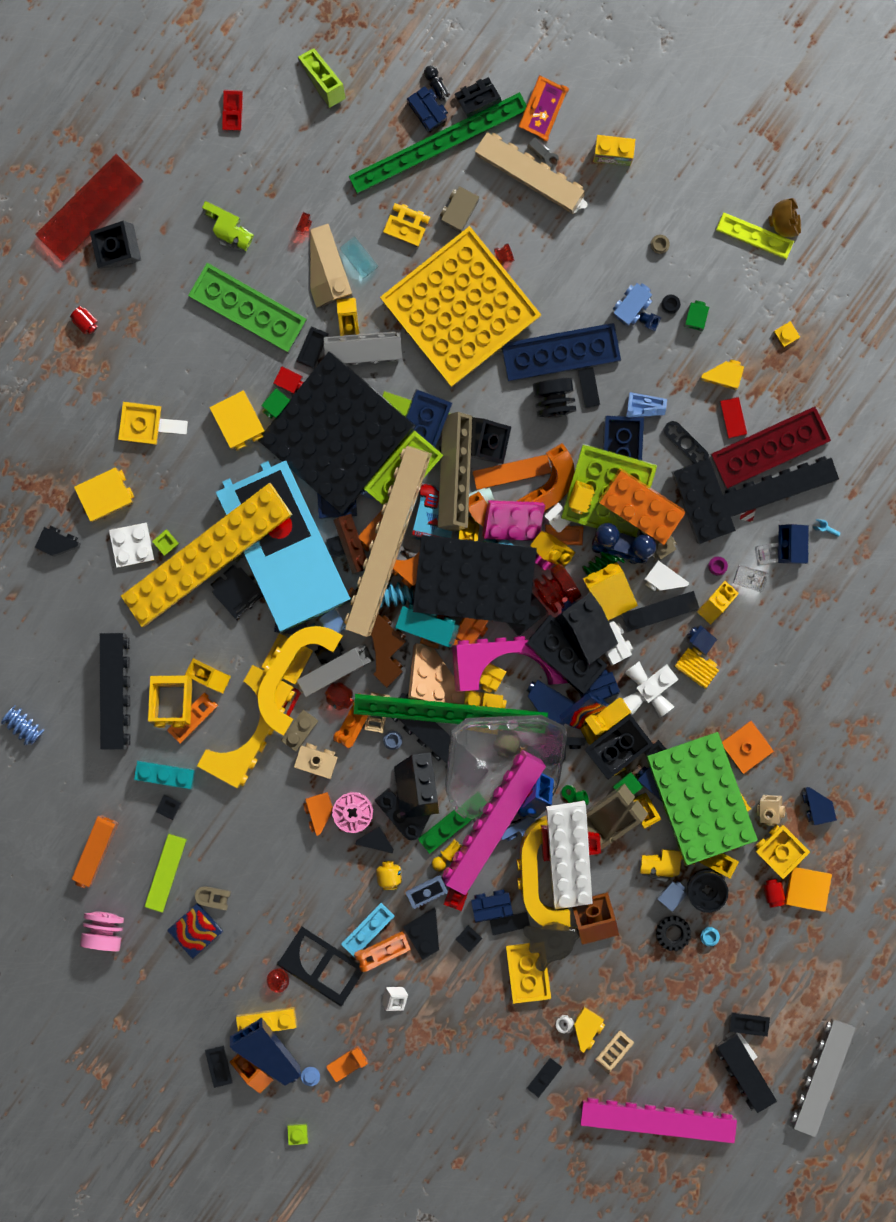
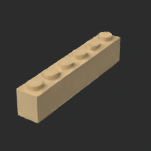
M488 132L485 134L475 150L477 157L572 214L575 212L585 196V191L582 190L583 186L577 182L572 184L567 181V177L560 172H557V174L550 170L551 167L543 162L537 163L532 155L527 152L524 154L519 152V148L510 142L508 144L504 143L499 135L495 133L491 135Z

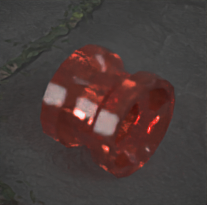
M508 243L504 244L502 248H494L496 258L502 266L505 262L515 261Z

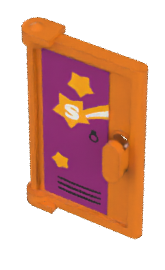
M539 75L518 127L548 142L549 134L569 88Z

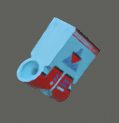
M425 483L421 485L420 504L412 532V539L421 541V535L451 538L453 531L438 528L439 489L436 486Z

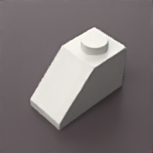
M659 560L644 579L647 582L645 585L653 591L656 589L658 591L676 589L689 585L688 581Z

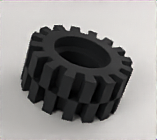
M668 916L657 925L656 938L663 948L669 951H678L684 949L689 944L691 929L689 924L681 917ZM671 926H677L681 930V936L676 941H671L666 936V931Z

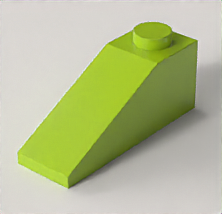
M314 48L298 56V60L319 95L329 107L346 99L343 83Z

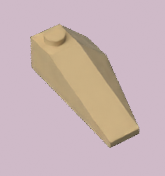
M329 224L310 229V290L316 308L336 302L337 299L353 296Z

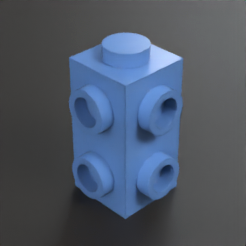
M636 283L634 287L630 285L624 293L626 298L623 302L619 300L613 307L615 311L613 316L627 327L630 324L634 325L641 317L638 314L641 309L646 310L652 302L650 300L652 296L650 288L643 283L641 285Z

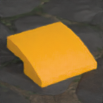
M795 867L790 872L785 904L825 912L832 874Z

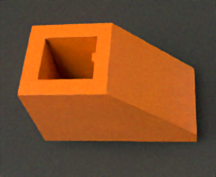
M328 792L306 798V803H303L306 814L310 813L312 821H309L311 832H315L316 836L322 833L333 812Z

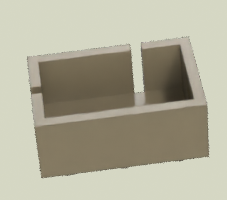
M625 783L586 810L588 832L599 833L601 850L639 825L648 815L638 800L636 802L633 801L635 796Z

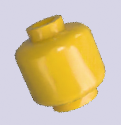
M384 861L376 869L377 884L383 887V890L397 889L398 885L402 883L401 867L394 864L393 861Z

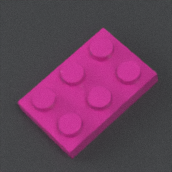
M488 500L482 534L483 538L534 541L541 532L545 509L544 503Z

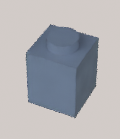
M671 881L657 899L673 912L687 895L684 892L686 888L678 881L676 883Z

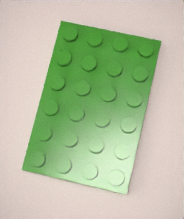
M718 732L646 757L685 866L758 841Z

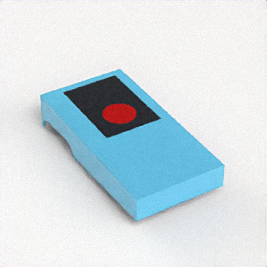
M286 460L272 467L269 461L260 464L263 471L235 484H232L230 478L222 481L225 488L216 492L225 514L228 515L268 483H271L292 513V516L243 552L280 633L351 602Z

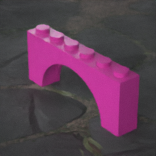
M525 636L513 637L514 641H507L506 638H495V642H488V639H478L474 644H469V640L458 641V645H452L455 692L479 690L480 677L485 667L495 658L507 653L522 654L536 661L545 672L548 685L566 684L568 682L525 645L528 641L525 640Z

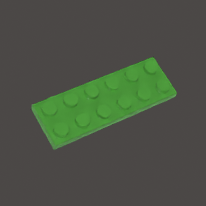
M206 263L188 295L195 301L287 353L307 321L301 315L209 263Z

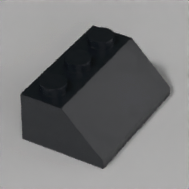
M431 752L411 755L394 766L401 819L439 814Z

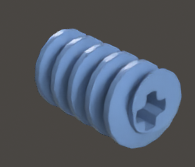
M14 706L3 717L1 724L8 723V730L14 728L13 735L20 733L18 739L26 738L24 745L30 743L32 745L45 730L37 731L39 724L32 726L33 719L26 721L28 714L26 713L21 716L22 709L20 708L15 711Z

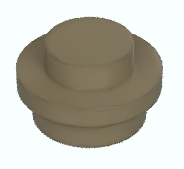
M664 235L654 236L650 244L651 249L657 254L665 253L670 246L669 239Z

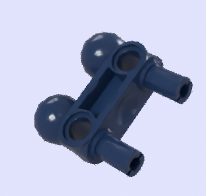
M604 523L596 529L595 536L592 539V550L595 553L603 552L626 559L631 564H646L648 558L654 555L656 551V542L649 535L630 536L620 533L612 523Z

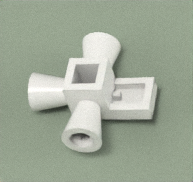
M640 661L624 672L638 684L635 688L637 692L623 698L632 715L644 701L646 703L652 702L659 718L675 707L661 695L663 691L679 680L667 664L649 678Z

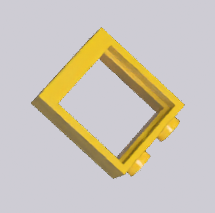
M187 675L150 676L148 722L156 728H165L166 725L183 728L184 725H190L193 679ZM160 687H184L183 718H158Z

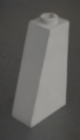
M363 644L297 680L298 689L307 697L371 663L374 659L366 644Z

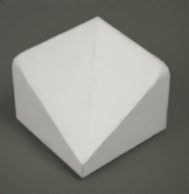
M386 987L382 998V1005L386 1011H404L408 994L403 987Z

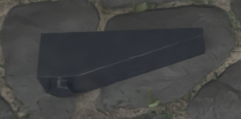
M694 591L623 613L621 617L626 632H631L698 610L699 605Z

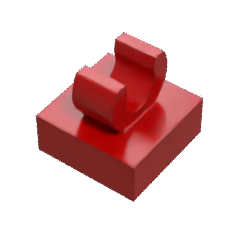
M449 888L443 905L462 911L468 893L464 895Z

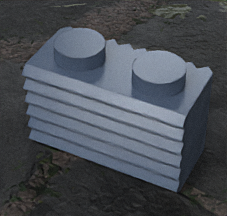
M441 875L405 893L413 909H416L420 905L423 906V903L426 904L430 900L433 901L434 898L437 899V897L444 895V893L447 894L448 890Z

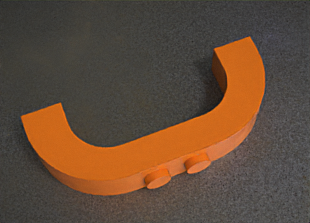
M562 443L546 452L552 465V473L549 480L543 486L517 501L543 502L545 505L544 512H546L568 493L574 475V463L569 451ZM478 491L469 497L468 511L474 520L484 527L487 503Z

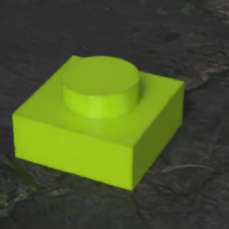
M167 529L152 541L164 556L179 545V542Z
M307 1124L287 1126L289 1145L308 1144Z

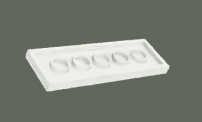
M585 801L547 806L554 909L593 904Z

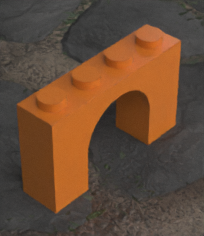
M381 511L359 535L362 547L367 552L372 540L376 539L377 533H375L378 522H381L383 518ZM419 552L408 560L396 559L392 574L395 576L399 574L403 577L401 581L408 588H411V586L415 588Z

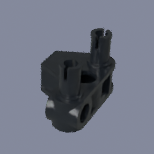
M387 788L374 799L406 839L416 840L420 837L431 815L398 818L397 814L400 813L398 798L390 788Z

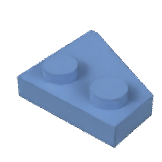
M630 392L626 417L665 415L667 399Z

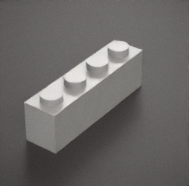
M400 331L324 337L325 355L330 351L343 363H349L350 365H358L360 362L375 364L382 360L396 362L402 359Z

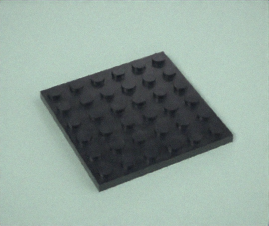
M329 351L258 441L282 462L286 460L289 468L341 514H345L362 493L363 488L397 450L416 425Z

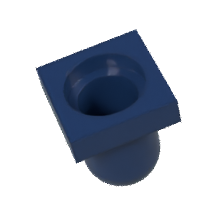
M642 312L639 321L645 324L646 328L656 331L662 317L653 313Z

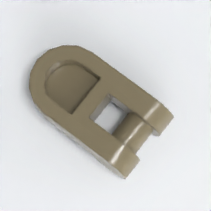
M202 886L196 890L195 900L202 906L227 910V899L230 897L231 891ZM215 895H220L219 902H214Z

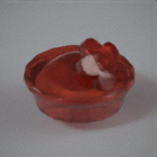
M282 969L272 970L267 976L268 987L274 992H283L289 985L288 974Z

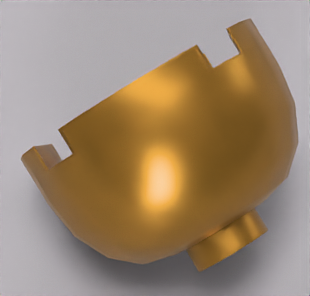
M794 198L785 199L775 204L772 209V215L769 216L770 227H774L780 236L794 237L799 236L801 233L800 214L797 215L796 209H798V205Z

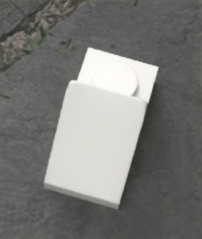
M559 503L555 504L543 515V519L557 532H561L571 522L561 519L564 508Z

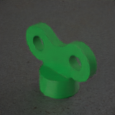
M566 785L562 788V796L567 799L568 803L585 801L586 805L589 804L588 794L585 790L576 792L575 787L572 785ZM568 789L571 790L570 795L567 794Z

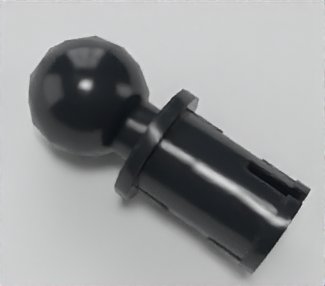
M427 66L424 70V76L432 81L429 85L434 88L439 100H444V96L449 97L450 93L443 83V77L438 78L439 71L436 66Z

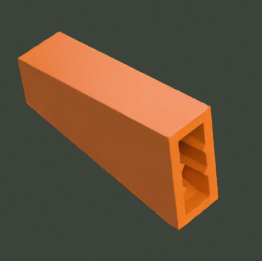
M103 815L97 816L72 877V880L76 881L75 885L84 889L86 886H92L119 825L118 822Z

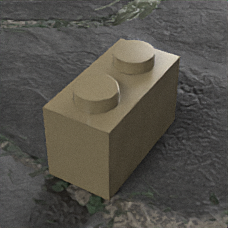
M459 186L457 190L454 189L449 197L451 202L448 207L444 206L440 216L442 217L441 223L461 233L479 201V196Z

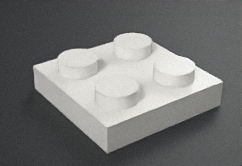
M147 522L109 530L116 568L155 560Z

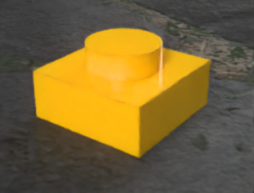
M791 321L773 331L783 348L800 338Z

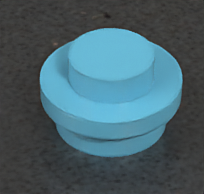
M707 927L702 930L700 938L704 945L714 946L719 942L720 935L715 928Z

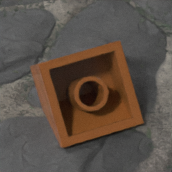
M608 892L592 896L593 904L572 907L582 945L619 935Z

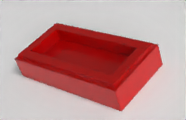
M739 397L720 401L728 439L747 435Z

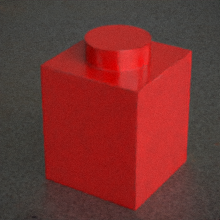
M281 366L273 384L294 395L304 382L301 375Z

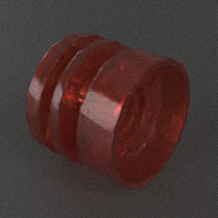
M561 563L550 569L552 579L549 580L545 574L541 575L545 582L544 584H541L538 578L533 580L540 599L554 614L558 612L555 605L556 602L562 609L565 607L562 600L564 597L570 603L582 597L576 584Z

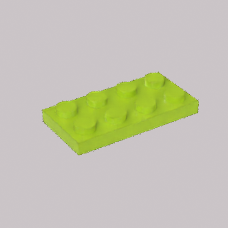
M415 430L409 434L363 488L383 506L385 503H388V490L391 485H394L396 479L394 478V472L397 467H400L402 461L400 460V455L403 448L406 449V446H412L432 453L425 476L443 457V454Z

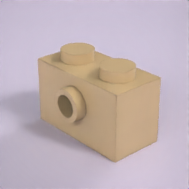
M306 743L305 746L301 745L294 768L331 779L338 759L337 756H334L335 752L324 749V752L316 750L317 746Z

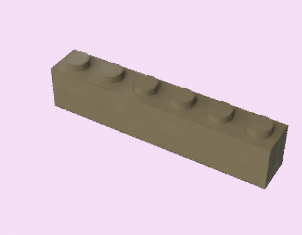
M461 412L448 414L442 429L441 454H443V457L441 458L438 528L449 531L468 528L472 416Z

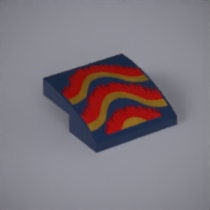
M588 693L563 712L560 718L567 725L580 729L587 724L585 721L587 717L597 715L609 704L599 696L594 697Z
M198 903L167 930L192 959L223 932Z

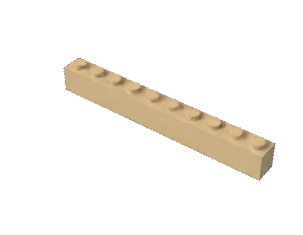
M406 446V449L403 448L400 460L402 461L400 467H397L394 472V478H396L394 485H391L388 490V503L384 504L381 511L383 515L382 521L378 522L375 533H377L376 539L372 540L369 551L371 553L369 559L366 558L363 569L365 571L363 577L360 576L357 582V588H359L357 595H354L350 605L353 606L351 613H348L345 618L346 630L365 637L371 636L432 453L412 446Z

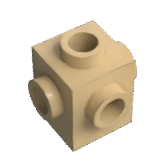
M762 796L760 805L757 806V816H760V823L774 826L780 823L782 817H785V806H782V796Z

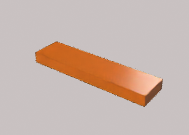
M541 455L472 472L476 490L551 474L548 456Z

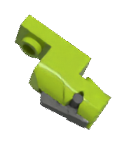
M205 201L202 206L205 215L212 219L218 218L213 227V232L219 238L220 245L243 252L247 251L254 234L248 232L242 226L238 227L241 221L239 217Z

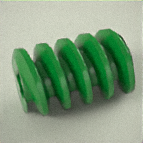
M600 552L601 558L595 556V563L588 561L589 568L583 565L582 569L588 576L609 564H614L618 561L625 563V560Z

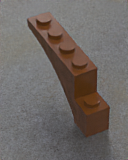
M351 587L347 591L348 595L353 598L354 595H357L359 588L354 590ZM378 614L371 633L376 656V672L373 675L387 688L403 673L401 670L403 666L396 659L392 661L390 658L406 643L404 640L406 636L399 629L395 631L390 626L392 622L385 615L381 617Z

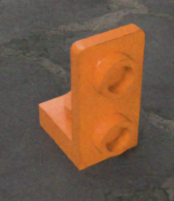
M356 1046L328 1064L326 1068L335 1082H338L358 1068L366 1066L369 1061L360 1047Z

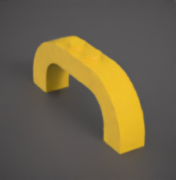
M307 627L292 634L283 644L282 648L278 647L272 656L275 660L272 665L267 664L262 674L265 676L258 691L260 713L273 730L284 736L294 720L281 712L277 707L275 691L299 650L307 645L316 644L334 653L343 635L326 627Z
M547 815L534 821L527 828L521 839L520 859L516 860L517 871H520V878H517L518 890H521L522 900L528 913L538 924L552 930H571L570 910L568 908L554 909L544 905L539 899L537 852L542 844L541 825H547Z

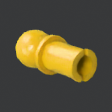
M454 839L444 851H440L441 857L438 856L432 860L431 865L435 871H443L446 867V861L452 862L451 859L454 854L460 851L462 845L458 844L457 840Z

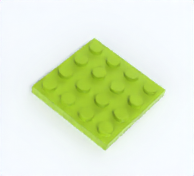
M582 444L561 519L596 529L601 524L612 523L620 533L636 537L639 528L600 504L599 498L619 468L651 488L657 465ZM576 480L592 485L595 492L592 501H590L591 505H589L588 512H583L582 515L571 511L572 508L569 507L568 502Z

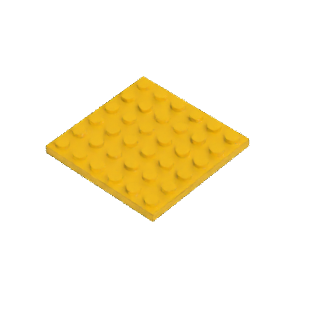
M470 226L380 297L451 388L541 317L540 312Z

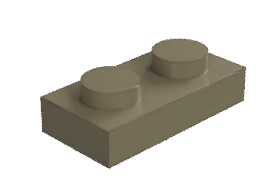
M303 709L281 741L294 751H297L319 720Z

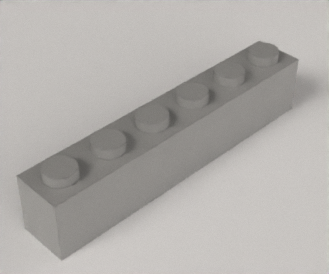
M833 1018L831 1022L826 1023L824 1029L826 1033L825 1038L820 1040L817 1048L820 1052L818 1057L812 1061L811 1069L813 1071L811 1076H807L804 1087L806 1089L804 1095L801 1094L797 1102V1105H799L797 1113L794 1112L790 1123L793 1124V1129L816 1137L856 1029L854 1026Z

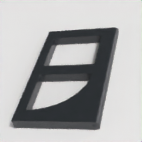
M301 926L289 947L277 962L279 967L339 1006L344 1005L345 1000L363 974L359 968L360 963L303 926ZM304 936L327 949L312 975L306 972L300 960V946ZM334 954L356 968L341 994L318 980Z

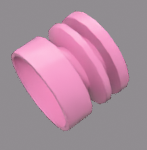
M349 792L336 800L332 816L335 824L341 830L348 833H357L363 831L370 824L373 818V807L371 801L365 795L359 792ZM356 808L357 817H349L348 809Z
M95 911L84 913V919L92 920V923L83 922L82 926L91 929V931L81 933L80 946L96 950L120 951L122 938L113 934L114 932L123 931V927L115 926V923H124V918L108 912Z

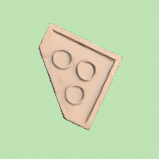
M416 643L413 646L408 699L464 704L465 692H455L454 676L433 647Z

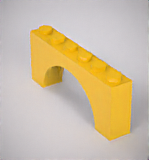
M252 665L243 682L252 688L258 698L259 687L265 675L262 674L264 670ZM281 680L275 691V703L279 710L284 713L286 710L283 708L286 701H291L295 692L292 691L293 686ZM260 713L256 731L246 744L227 753H218L206 749L197 767L236 788H239L240 785L244 786L249 777L246 775L248 770H253L258 761L256 759L258 752H263L267 745L265 739L268 735L271 736L274 730L265 722Z

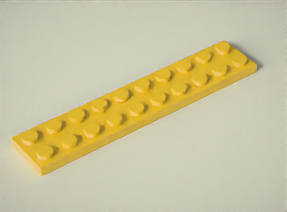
M268 483L122 594L121 597L140 626L145 627L292 516V513L273 485Z

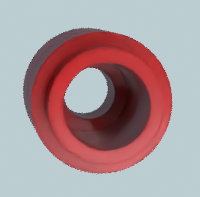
M79 306L71 313L72 322L84 335L87 333L92 334L98 328L96 325L98 321L86 308L83 309Z
M777 878L766 880L763 889L769 907L785 905L782 881L778 882Z

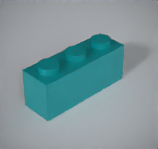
M409 604V607L402 606L395 628L447 647L454 645L460 625L455 624L456 620L448 617L441 619L436 614L412 612V604Z
M137 761L134 780L193 789L196 770Z

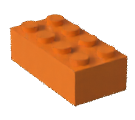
M619 468L599 498L600 504L663 545H665L686 513L683 508Z

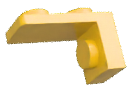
M618 698L597 715L587 717L585 721L595 735H603L631 714V710L622 698Z

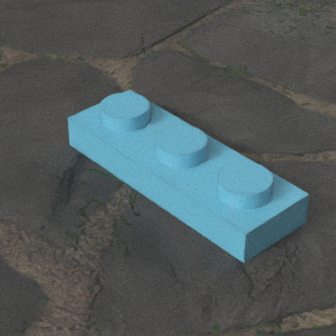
M380 903L341 945L355 958V952L363 950L395 915L383 903Z

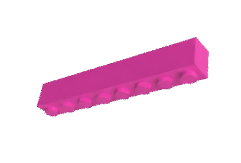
M524 750L516 755L511 769L504 774L503 782L494 790L493 798L484 806L483 814L474 822L473 830L464 838L460 851L454 854L450 867L444 870L442 879L446 886L466 895L545 769L546 765L541 759Z
M587 1098V1101L582 1100L581 1126L735 1143L737 1119L733 1118L732 1114L721 1113V1116L713 1115L714 1112L702 1111V1114L694 1113L695 1110L683 1109V1112L675 1111L674 1107L664 1106V1109H656V1105L650 1104L638 1107L637 1103L626 1102L625 1105H621L615 1100H606V1103L598 1102L599 1099Z

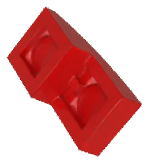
M224 90L222 130H242L243 90Z

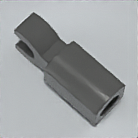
M536 137L527 145L540 159H544L545 164L551 168L553 165L549 162L550 158L559 161V156L555 153H550L549 149Z

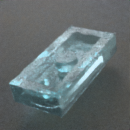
M355 236L340 247V250L363 279L378 268L376 262Z

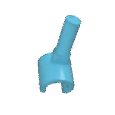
M816 519V521L820 522V527L813 526L814 530L827 531L838 537L840 536V532L830 528L826 520Z

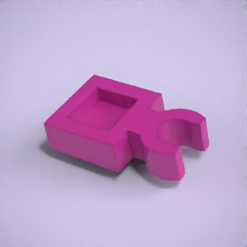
M539 554L536 555L535 563L544 570H549L554 563L542 559Z

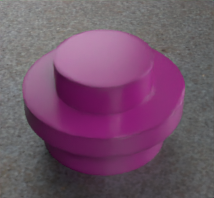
M719 556L712 558L708 565L709 571L716 576L723 575L728 568L727 561Z

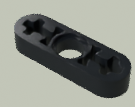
M670 421L665 425V436L693 463L699 462L696 461L697 456L694 452L691 455L688 452L695 445L698 447L695 450L697 453H704L703 459L709 458L708 452L678 422ZM668 426H676V432L679 435L683 432L685 435L681 436L677 442L675 440L677 436L674 433L671 435L668 433L670 430ZM688 438L691 440L692 445L689 449H684L681 446L682 439Z

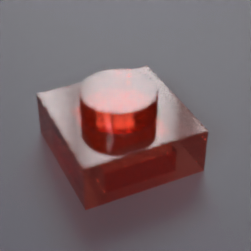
M303 212L296 228L297 233L304 235L305 231L309 232L313 223L310 220V214Z

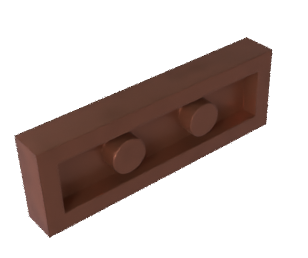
M349 514L334 519L352 574L364 571L363 565L366 556L352 515Z

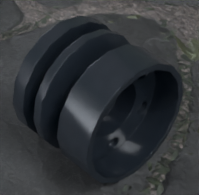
M572 378L552 379L533 384L534 397L543 398V401L535 404L536 408H545L537 411V417L556 418L576 412V406H567V404L575 402V398H566V394L574 391Z
M713 869L696 871L687 883V893L690 902L699 911L706 913L718 911L725 905L728 899L729 889L726 881L720 873ZM705 885H709L712 888L709 890V894L702 891V889H705Z

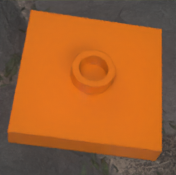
M751 720L722 741L725 751L742 774L774 752Z

